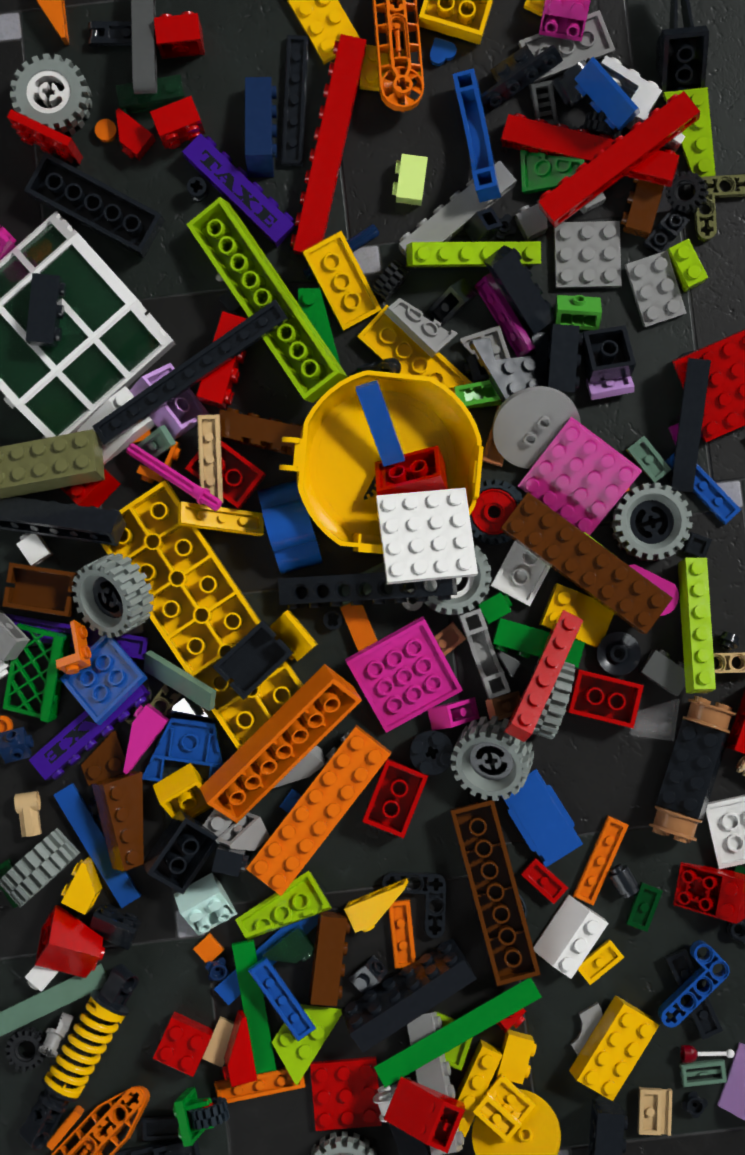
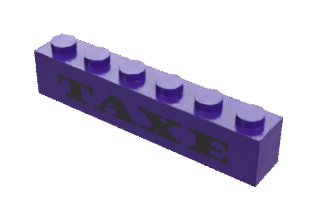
M200 133L182 151L184 158L278 248L295 230L294 219L286 211L282 213L278 209V203L272 197L267 198L262 193L263 189L255 181L251 183L246 178L248 176L247 173L240 166L236 168L231 163L232 159L226 152L220 153L215 148L217 146L216 143L209 136L205 138Z
M142 684L101 725L96 724L85 710L32 756L29 761L44 780L58 779L65 773L63 770L69 764L72 766L81 759L80 754L85 750L87 752L98 744L96 740L101 736L106 737L114 730L113 726L118 721L121 723L131 715L129 712L134 707L139 708L147 701L146 697L150 692Z

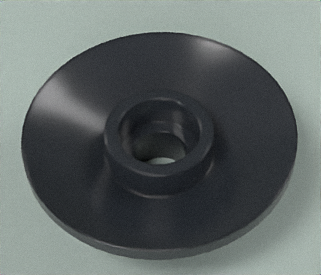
M612 632L606 635L597 647V660L603 670L609 674L617 676L626 675L632 672L640 662V646L636 639L628 633ZM616 649H619L621 651V656L619 658H616L614 656V651Z

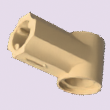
M39 792L15 794L14 805L17 814H19L22 837L42 834L39 815L41 809Z

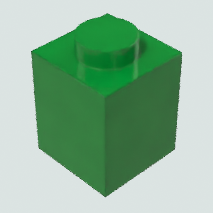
M501 592L477 605L478 608H481L487 624L512 612L510 607L513 606L507 594L503 596Z

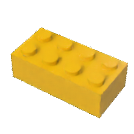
M615 995L571 1066L570 1073L578 1082L613 1101L660 1025L650 1015Z

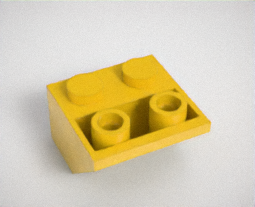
M90 856L76 864L71 873L74 876L73 880L71 879L65 885L61 893L64 896L62 904L84 915L93 908L103 888L96 865Z

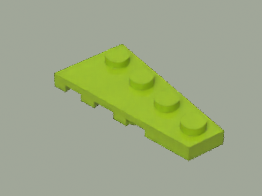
M708 87L664 92L663 97L667 102L674 94L679 95L684 91L700 110L699 120L682 132L686 136L681 143L684 151L683 154L689 171L698 174L700 177L716 176Z
M308 870L293 880L282 896L274 893L235 920L244 937L249 940L332 909L312 873Z

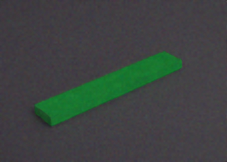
M254 939L232 943L256 1074L277 1070L264 994L248 972V968L258 962Z

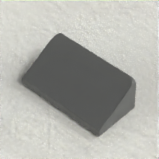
M497 651L496 656L507 675L513 677L520 665V661L502 651Z

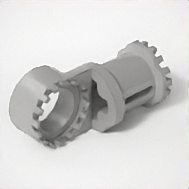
M63 1012L60 1016L62 1019H59L60 1022H58L56 1029H46V1038L43 1045L39 1046L38 1049L40 1053L45 1056L49 1055L52 1058L57 1057L59 1044L68 1035L74 1021V1016Z

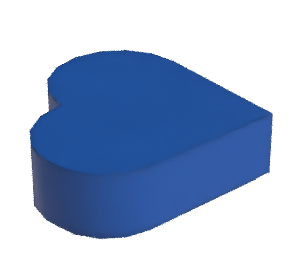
M435 37L430 52V62L435 66H441L445 61L453 60L456 56L457 48L454 43Z

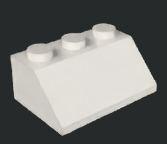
M568 894L534 944V952L572 979L609 923L602 916Z

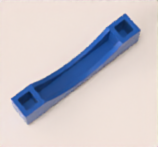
M473 68L454 73L453 79L479 202L501 198L475 70Z

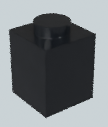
M492 207L476 212L464 225V229L472 242H485L490 240L503 225Z

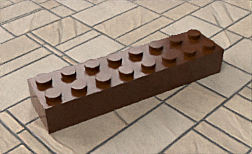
M529 492L525 494L500 528L502 532L641 634L649 632L673 599Z
M490 798L450 809L497 986L541 975L495 802Z

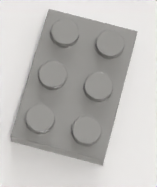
M668 251L624 265L643 327L686 314Z

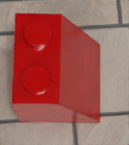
M55 905L42 926L35 965L86 978L91 971L95 970L98 960L101 961L104 956L105 947H102L103 937L64 908Z

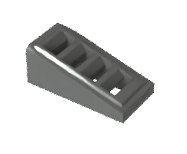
M552 80L530 84L529 89L535 119L552 115L553 119L546 120L548 124H559ZM547 88L548 93L536 94V90ZM549 97V102L538 104L537 99ZM547 106L551 108L549 111L539 112V108Z

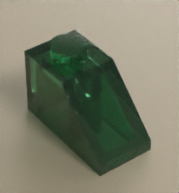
M298 924L266 949L262 957L266 956L268 960L297 963L300 960L305 962L313 955L312 951L315 945Z

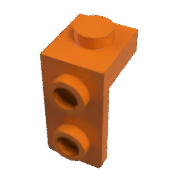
M177 441L170 448L164 463L169 467L172 466L174 460H178L182 451L179 448L180 443ZM139 465L137 473L142 475L141 480L153 484L154 481L159 483L164 480L168 481L150 468Z
M76 620L70 621L75 653L55 660L57 669L68 675L76 674L79 670L91 666V650L88 647L86 638L88 637L86 627Z

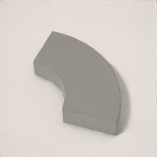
M598 1002L579 1012L581 1030L578 1036L571 1042L577 1056L603 1016Z

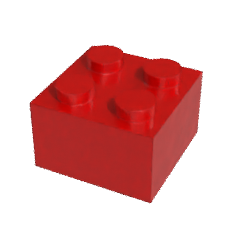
M186 11L182 12L181 15L161 14L159 17L154 18L156 44L162 59L205 55L203 32L198 13Z
M192 96L150 111L165 149H175L181 146L182 142L187 140L193 141L200 133L202 135L205 134Z
M174 1011L153 1059L194 1077L214 1029Z

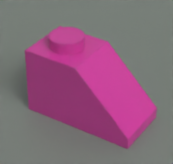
M475 697L427 709L432 730L452 728L475 719H480Z

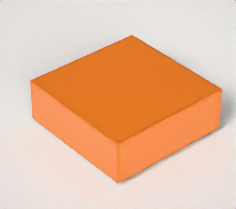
M209 933L193 950L207 963L208 961H213L222 953L224 947Z

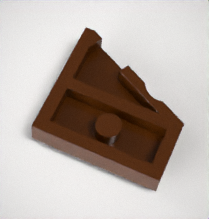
M117 730L113 731L81 764L88 786L124 773L126 755Z

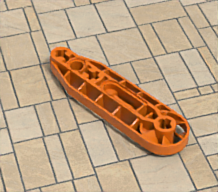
M372 0L381 99L387 107L394 111H410L419 105L424 92L417 0H413V3L406 2V0H383V3L376 4V0ZM414 11L415 23L408 22L407 12ZM377 12L384 13V24L377 23ZM416 31L417 44L409 43V32ZM378 32L386 33L387 44L379 45ZM392 32H394L397 57H394ZM400 32H402L403 34L404 56H401L402 47L400 40ZM411 52H418V64L411 63ZM380 53L388 54V64L381 65ZM412 79L417 81L415 85H413ZM412 90L420 94L417 100L410 97Z
M138 1085L101 1103L51 1155H57L60 1151L63 1155H76L84 1145L86 1147L79 1155H87L89 1152H91L90 1155H103L102 1151L110 1142H113L117 1147L109 1155H115L131 1138L150 1100V1092L146 1087ZM136 1093H138V1094H139V1096H138V1098H137L138 1101H137V1102H133V1101L136 1099V1097H137ZM109 1103L111 1108L100 1118L96 1113ZM120 1108L125 1111L124 1119L119 1117L118 1112ZM92 1118L96 1124L85 1134L81 1129ZM113 1123L114 1125H111V1126L107 1129V1131H106L107 1134H106V1133L104 1132V1131L106 1130V1127H105V1126L110 1125V1124ZM128 1125L130 1129L126 1137L120 1141L117 1135ZM77 1135L80 1141L69 1150L65 1145Z

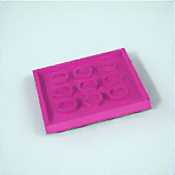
M570 417L520 481L518 487L524 492L532 494L579 530L590 536L640 475L642 469L573 417Z
M423 616L345 659L386 733L463 691Z

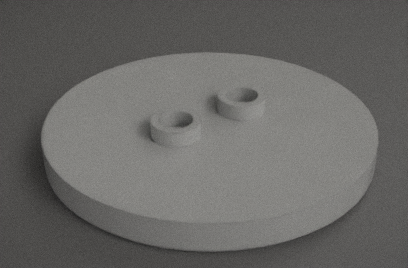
M536 386L522 389L509 396L500 405L494 416L492 435L495 446L501 456L511 464L531 469L570 417L581 423L578 410L567 395L554 388Z

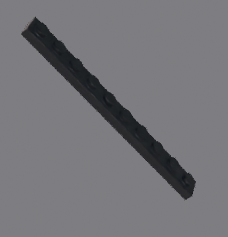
M273 300L93 425L92 427L102 443L107 446L288 321L287 315L279 303Z

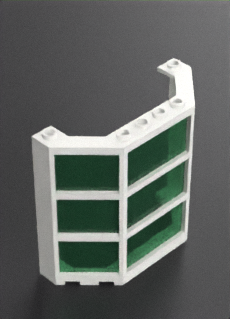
M57 211L0 260V390L5 394L4 401L12 409L16 407L44 435L43 439L76 433L107 399L123 387H129L176 345L150 313L144 314L147 310ZM32 273L60 275L67 285L66 296H62L64 318L60 319L59 328H62V339L58 341L57 347L36 346L26 342Z

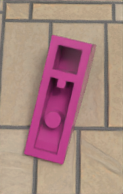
M150 704L145 705V707L141 705L133 715L135 720L132 722L123 770L125 774L131 772L170 720Z

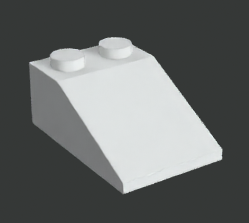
M126 386L107 399L77 432L93 429V425L134 397ZM150 416L107 446L102 443L104 464L126 449L129 444L155 427Z

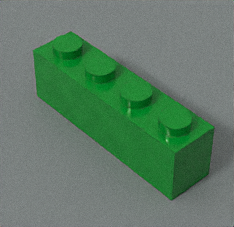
M499 618L492 644L496 645L495 649L508 652L509 649L517 651L516 655L529 658L530 655H534L540 659L550 632ZM574 640L565 662L574 664L578 668L585 642Z

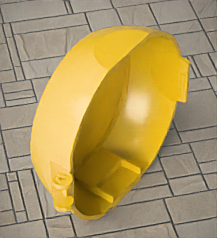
M366 370L340 381L317 401L303 423L300 438L282 437V442L295 444L293 466L279 465V470L297 472L298 491L308 514L315 524L340 546L353 547V551L383 554L376 503L377 492L373 489L371 492L374 495L371 497L368 493L366 495L368 499L364 500V496L375 477V462L380 461L381 458L359 401L356 386L375 380L378 381L404 454L439 446L446 464L448 489L466 488L469 515L476 505V499L479 498L484 448L481 446L482 440L478 427L467 407L455 393L436 379L427 376Z

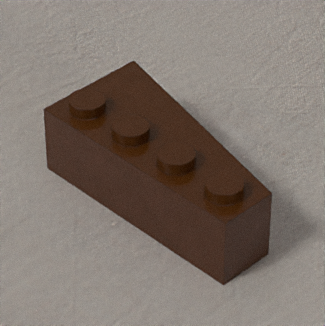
M226 408V411L220 410L221 439L294 456L295 444L282 442V437L300 438L302 425L282 423L281 420L269 418V420L260 418V415L254 413H247V415L239 414V410L233 408Z
M131 771L128 774L123 773L93 783L92 788L112 869L127 871L144 864L142 772Z

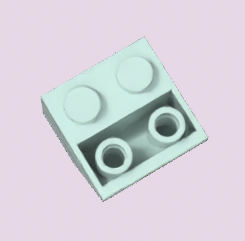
M213 873L189 885L184 894L179 892L173 894L180 914L199 936L237 915L223 886Z

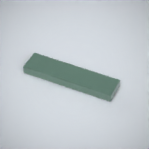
M149 650L145 653V672L206 710L214 709L215 689L153 651Z

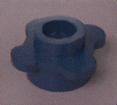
M220 957L216 961H208L205 964V968L209 972L208 979L210 981H220L228 976L229 970L226 968L225 964L227 961L225 958Z

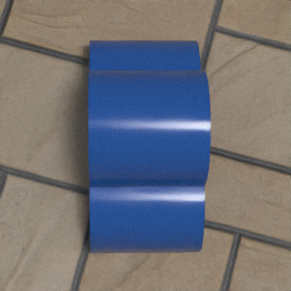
M297 480L258 490L264 523L281 575L323 563L311 517L298 491Z

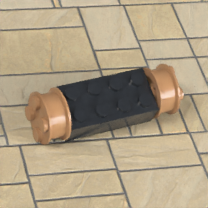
M694 696V699H688L691 704L687 716L682 718L685 720H682L655 805L657 809L653 823H649V826L653 827L652 832L663 836L673 834V839L683 843H691V840L697 841L694 835L698 823H702L700 819L704 818L729 738V735L726 733L730 734L728 726L731 717L736 715V713L731 712V707L718 702L715 703V706L710 705L711 701L699 696Z

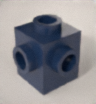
M24 727L0 733V754L5 764L31 757V748L34 747V742L31 734L28 735Z

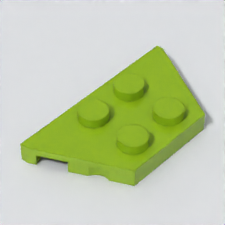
M300 1004L316 1029L300 1041H297L286 1024L283 1023L272 1040L274 1048L296 1085L302 1079L341 1017L342 1008Z

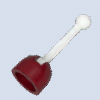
M681 1045L680 1048L682 1063H693L697 1060L698 1056H727L728 1058H733L735 1055L732 1049L727 1051L697 1052L691 1045Z

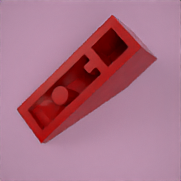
M238 1010L224 1056L225 1066L222 1067L224 1080H228L231 1087L257 1081L247 1018L243 1010Z

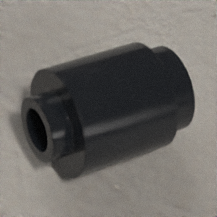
M618 864L610 869L611 873L608 877L618 894L622 895L624 899L633 896L639 891L637 887L638 882L627 865L622 866V864Z

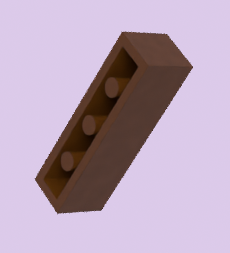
M662 147L661 149H659L660 151H663L665 149L675 151L673 149H669L666 147ZM633 178L632 182L636 183L634 191L630 190L626 202L630 204L628 212L624 211L620 224L624 225L622 232L647 239L652 231L664 186Z
M325 911L318 914L308 996L310 1004L337 1006L338 999L342 998L340 977H344L345 964H342L343 955L346 956L348 950L345 935L350 932V921L347 920L345 913Z

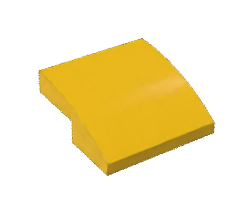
M501 1073L472 1112L503 1140L508 1142L521 1127V1122L533 1110L536 1104Z

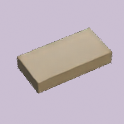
M220 1016L202 1059L223 1067L225 1052L234 1026L233 1021Z

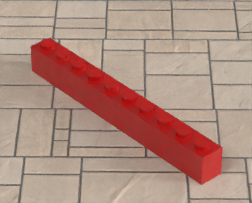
M341 34L340 40H336L334 44L333 54H336L335 62L330 63L328 75L331 76L330 84L326 83L324 89V97H327L325 106L321 105L319 118L322 119L321 126L316 127L314 140H317L315 149H311L309 161L312 162L311 170L306 171L305 183H308L306 192L302 191L300 204L303 205L302 212L297 213L295 226H298L297 235L293 234L290 247H293L294 254L304 256L302 251L325 238L367 48L366 39Z

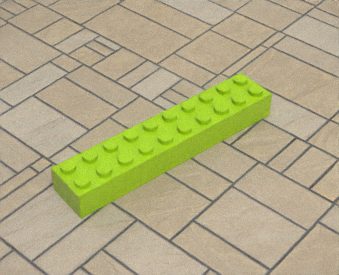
M219 197L186 224L248 317L273 300L279 303L289 320L264 336L263 339L304 400L314 403L330 388L348 377L229 202Z

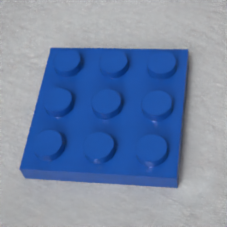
M107 634L102 636L90 648L91 666L79 670L76 674L68 675L64 673L59 678L98 725H101L148 679L114 638H107Z

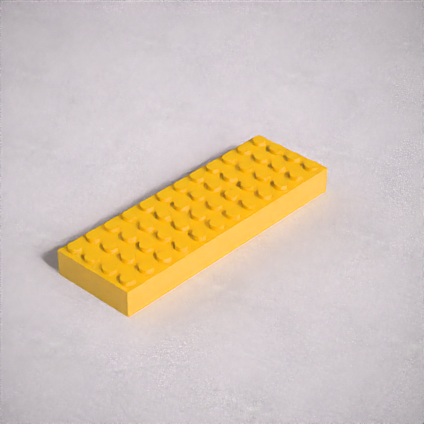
M164 480L119 510L127 525L118 546L101 545L107 554H123V558H131V564L137 563L140 566L138 571L141 574L145 572L147 578L144 580L146 584L150 583L152 587L149 590V594L154 596V600L149 602L154 605L153 610L149 612L150 619L184 670L216 690L215 707L212 709V712L236 748L239 749L303 684L286 660L243 700L230 686L234 680L231 678L226 682L213 668L226 653L261 621L200 529L178 525V504L181 501L170 484Z

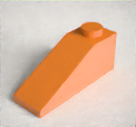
M36 0L63 43L69 45L65 0Z

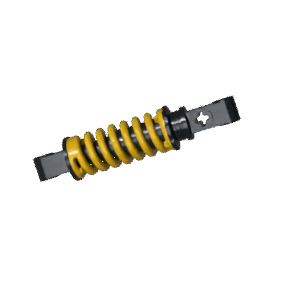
M119 964L112 969L102 990L92 991L89 1003L86 1004V1010L92 1015L88 1013L80 1014V1020L84 1024L76 1023L73 1028L77 1034L71 1033L68 1035V1041L71 1045L64 1044L61 1049L65 1055L58 1054L55 1059L59 1065H51L50 1072L48 1071L41 1080L45 1089L39 1094L37 1103L32 1108L30 1115L19 1132L20 1136L33 1150H39L46 1145L60 1117L66 1112L69 1101L75 1102L79 1100L85 1084L89 1080V1075L95 1070V1064L100 1062V1054L106 1051V1044L112 1041V1033L118 1030V1023L121 1024L130 1011L125 1004L133 990L137 987L139 978L123 964Z

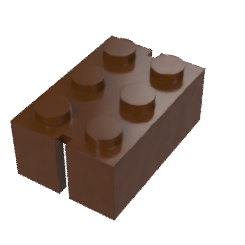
M9 562L6 582L15 583V588L5 587L2 606L73 617L75 602L73 601L72 593L76 592L72 591V585L76 584L73 579L78 573Z

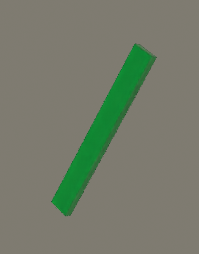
M528 978L383 1061L374 1068L384 1087H387L398 1081L401 1076L405 1077L540 999L542 996L533 980Z

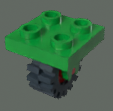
M195 1087L187 1088L173 1105V1113L178 1119L179 1124L178 1136L182 1140L184 1147L192 1146L206 1129L214 1128L216 1124H222L223 1121H227L230 1118L227 1101L224 1097L198 1099Z

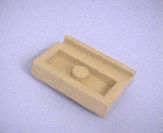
M639 1087L638 1134H665L671 1136L672 1089Z

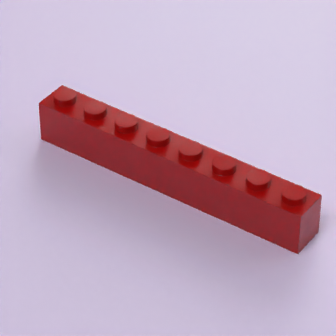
M684 91L679 95L674 94L671 96L665 106L661 109H654L648 115L649 118L641 123L639 121L634 124L630 132L624 137L623 135L617 137L612 142L611 147L597 152L591 162L588 164L583 163L576 169L574 175L570 178L566 176L558 183V187L552 191L548 190L541 195L538 201L539 208L555 228L699 120L700 110Z
M518 113L514 115L508 114L501 137L502 146L525 150L531 153H545L557 157L565 156L584 159L587 164L594 159L597 152L602 149L607 150L614 141V139L606 134L593 135L585 129L573 130L564 124L552 125L543 119L531 120L527 119L525 115ZM658 150L625 176L672 187L679 163V155H676L672 150Z

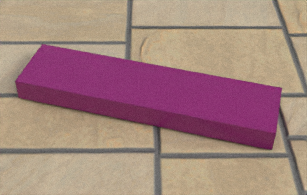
M490 273L485 275L474 286L498 326L500 325L501 331L517 357H525L535 349V346Z

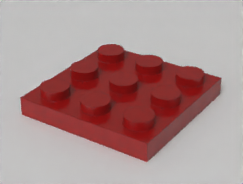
M12 109L10 110L7 118L12 124L11 127L17 131L16 134L22 137L21 140L30 146L36 144L41 147L40 149L43 152H47L50 155L55 153L61 156L60 159L72 165L74 162L80 165L83 156L71 137Z
M376 1056L317 1061L310 1064L316 1131L382 1126V1122L379 1119L381 1114L379 1106L373 1102V1097L378 1093L377 1089L379 1088L378 1074L374 1068L377 1066Z

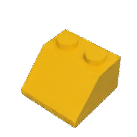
M191 763L153 785L160 805L172 819L179 809L195 818L212 808L206 803L200 789L205 782Z

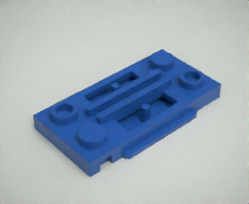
M536 768L530 771L523 788L520 787L519 792L515 795L511 793L510 798L504 801L509 808L508 814L531 851H536L544 866L548 867L583 845L573 828L575 826L573 820L550 785H546Z

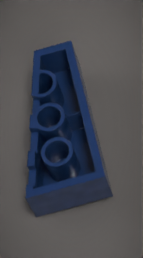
M245 77V159L248 178L274 177V157H277V144H274V138H277V125L273 124V119H277V106L273 105V99H277V88L272 86L271 77Z

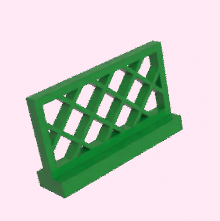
M19 623L17 627L22 632L23 630L29 631L34 640L29 642L23 649L30 659L28 663L22 666L18 657L10 662L3 709L40 718V721L49 723L57 719L63 682L59 678L64 672L57 669L55 660L68 656L72 634L58 633ZM44 636L53 637L52 647L47 650L40 640ZM36 642L42 653L34 658L28 647ZM43 655L49 662L48 668L44 671L36 661ZM31 663L39 673L32 679L24 669ZM21 672L26 680V683L20 687L14 680L15 674ZM39 677L45 683L44 689L40 692L32 682ZM26 685H29L35 694L28 700L20 690ZM14 693H17L23 702L19 706L10 705L11 696ZM36 697L41 704L40 712L34 711L29 704Z

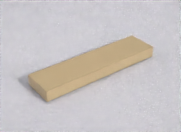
M220 414L197 415L200 486L208 488L210 494L220 499L223 504Z

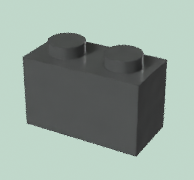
M662 649L658 651L651 650L638 672L672 695L679 696L685 687L684 663L680 661L677 663L669 659L671 655Z

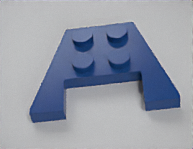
M172 716L142 775V779L161 781L163 779L165 760L210 766V778L224 764L216 722Z

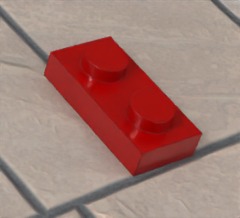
M535 857L520 873L553 904L568 889L559 878Z

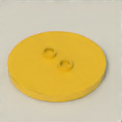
M520 1089L536 1106L521 1122V1127L508 1142L503 1140L476 1115L472 1129V1143L475 1155H558L561 1143V1130L555 1112L540 1096Z

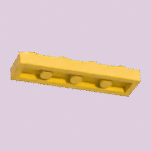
M182 501L178 504L179 526L253 536H262L264 534L262 513L224 507L214 511L203 504Z

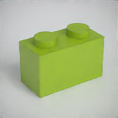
M689 238L667 250L674 274L683 292L704 283L709 278Z

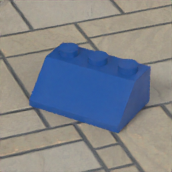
M594 57L588 61L575 77L577 82L575 88L583 97L587 94L592 99L589 104L597 113L602 111L607 118L604 121L612 130L617 128L621 131L640 113L637 105Z

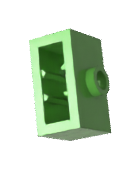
M557 295L554 311L555 324L580 326L579 330L599 329L602 316L601 298L585 297L582 295Z

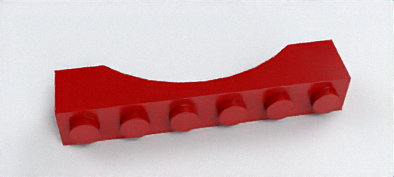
M563 610L556 618L538 664L507 724L505 733L523 742L532 735L583 622L579 617Z

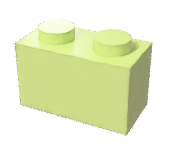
M402 154L401 161H396L395 174H399L398 182L393 183L392 195H396V203L422 205L428 157Z

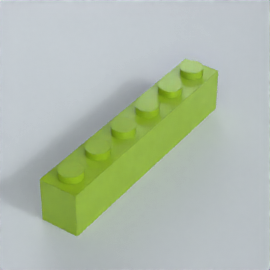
M541 241L411 242L406 245L407 267H487L483 261L504 245L511 249L515 248L522 257L520 262L523 266H536L541 264Z
M684 558L678 563L686 693H709L716 689L707 558Z

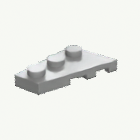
M401 298L397 299L384 312L431 358L458 334L452 329L449 332L440 327L441 323L435 319L433 322L423 316L422 311Z

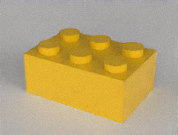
M424 0L419 14V27L480 45L493 0Z

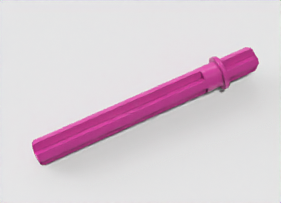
M134 443L129 444L126 453L191 495L198 504H205L214 511H218L222 506V501L210 494L208 488H202Z

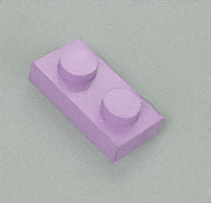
M631 376L590 383L586 379V386L591 400L634 392V383Z

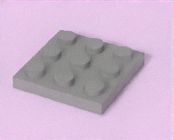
M620 221L563 222L556 228L554 227L555 289L620 288L622 286Z

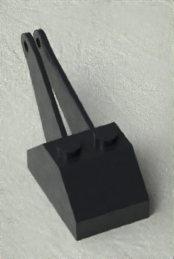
M678 0L670 1L669 29H663L657 39L656 69L658 86L662 90L661 97H663L664 92L705 87L709 30L707 26L694 27L689 0H680L684 28H678Z

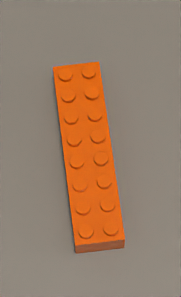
M324 664L200 787L206 803L238 823L362 701L354 686Z
M356 725L246 869L282 896L391 755V751Z

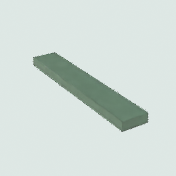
M97 964L95 970L91 971L86 978L72 976L0 1011V1037L92 993L93 990L103 988L108 977L102 964Z

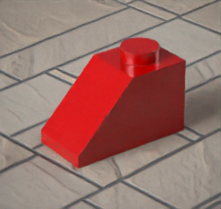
M118 107L116 117L119 141L123 147L122 152L129 158L135 157L140 161L156 141L154 135Z

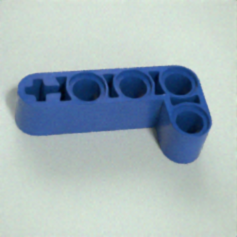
M702 940L695 941L690 946V954L701 967L658 1008V1017L667 1027L672 1028L679 1025L729 975L730 969L728 964L711 946ZM706 947L707 952L705 956L698 957V949ZM722 964V970L719 973H713L714 965ZM700 979H706L705 987L698 989L696 986L697 982ZM684 995H690V1001L687 1004H681L680 1002ZM675 1003L681 1009L680 1011H678L677 1008H675ZM668 1011L673 1015L671 1019L666 1016Z

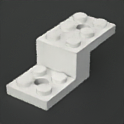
M605 56L601 66L639 108L640 113L625 126L631 129L637 122L641 121L642 123L649 118L648 115L662 90L659 89L655 82L646 81L640 77V74L634 69H627L622 66L618 59ZM680 133L663 147L673 149L676 152L686 136Z

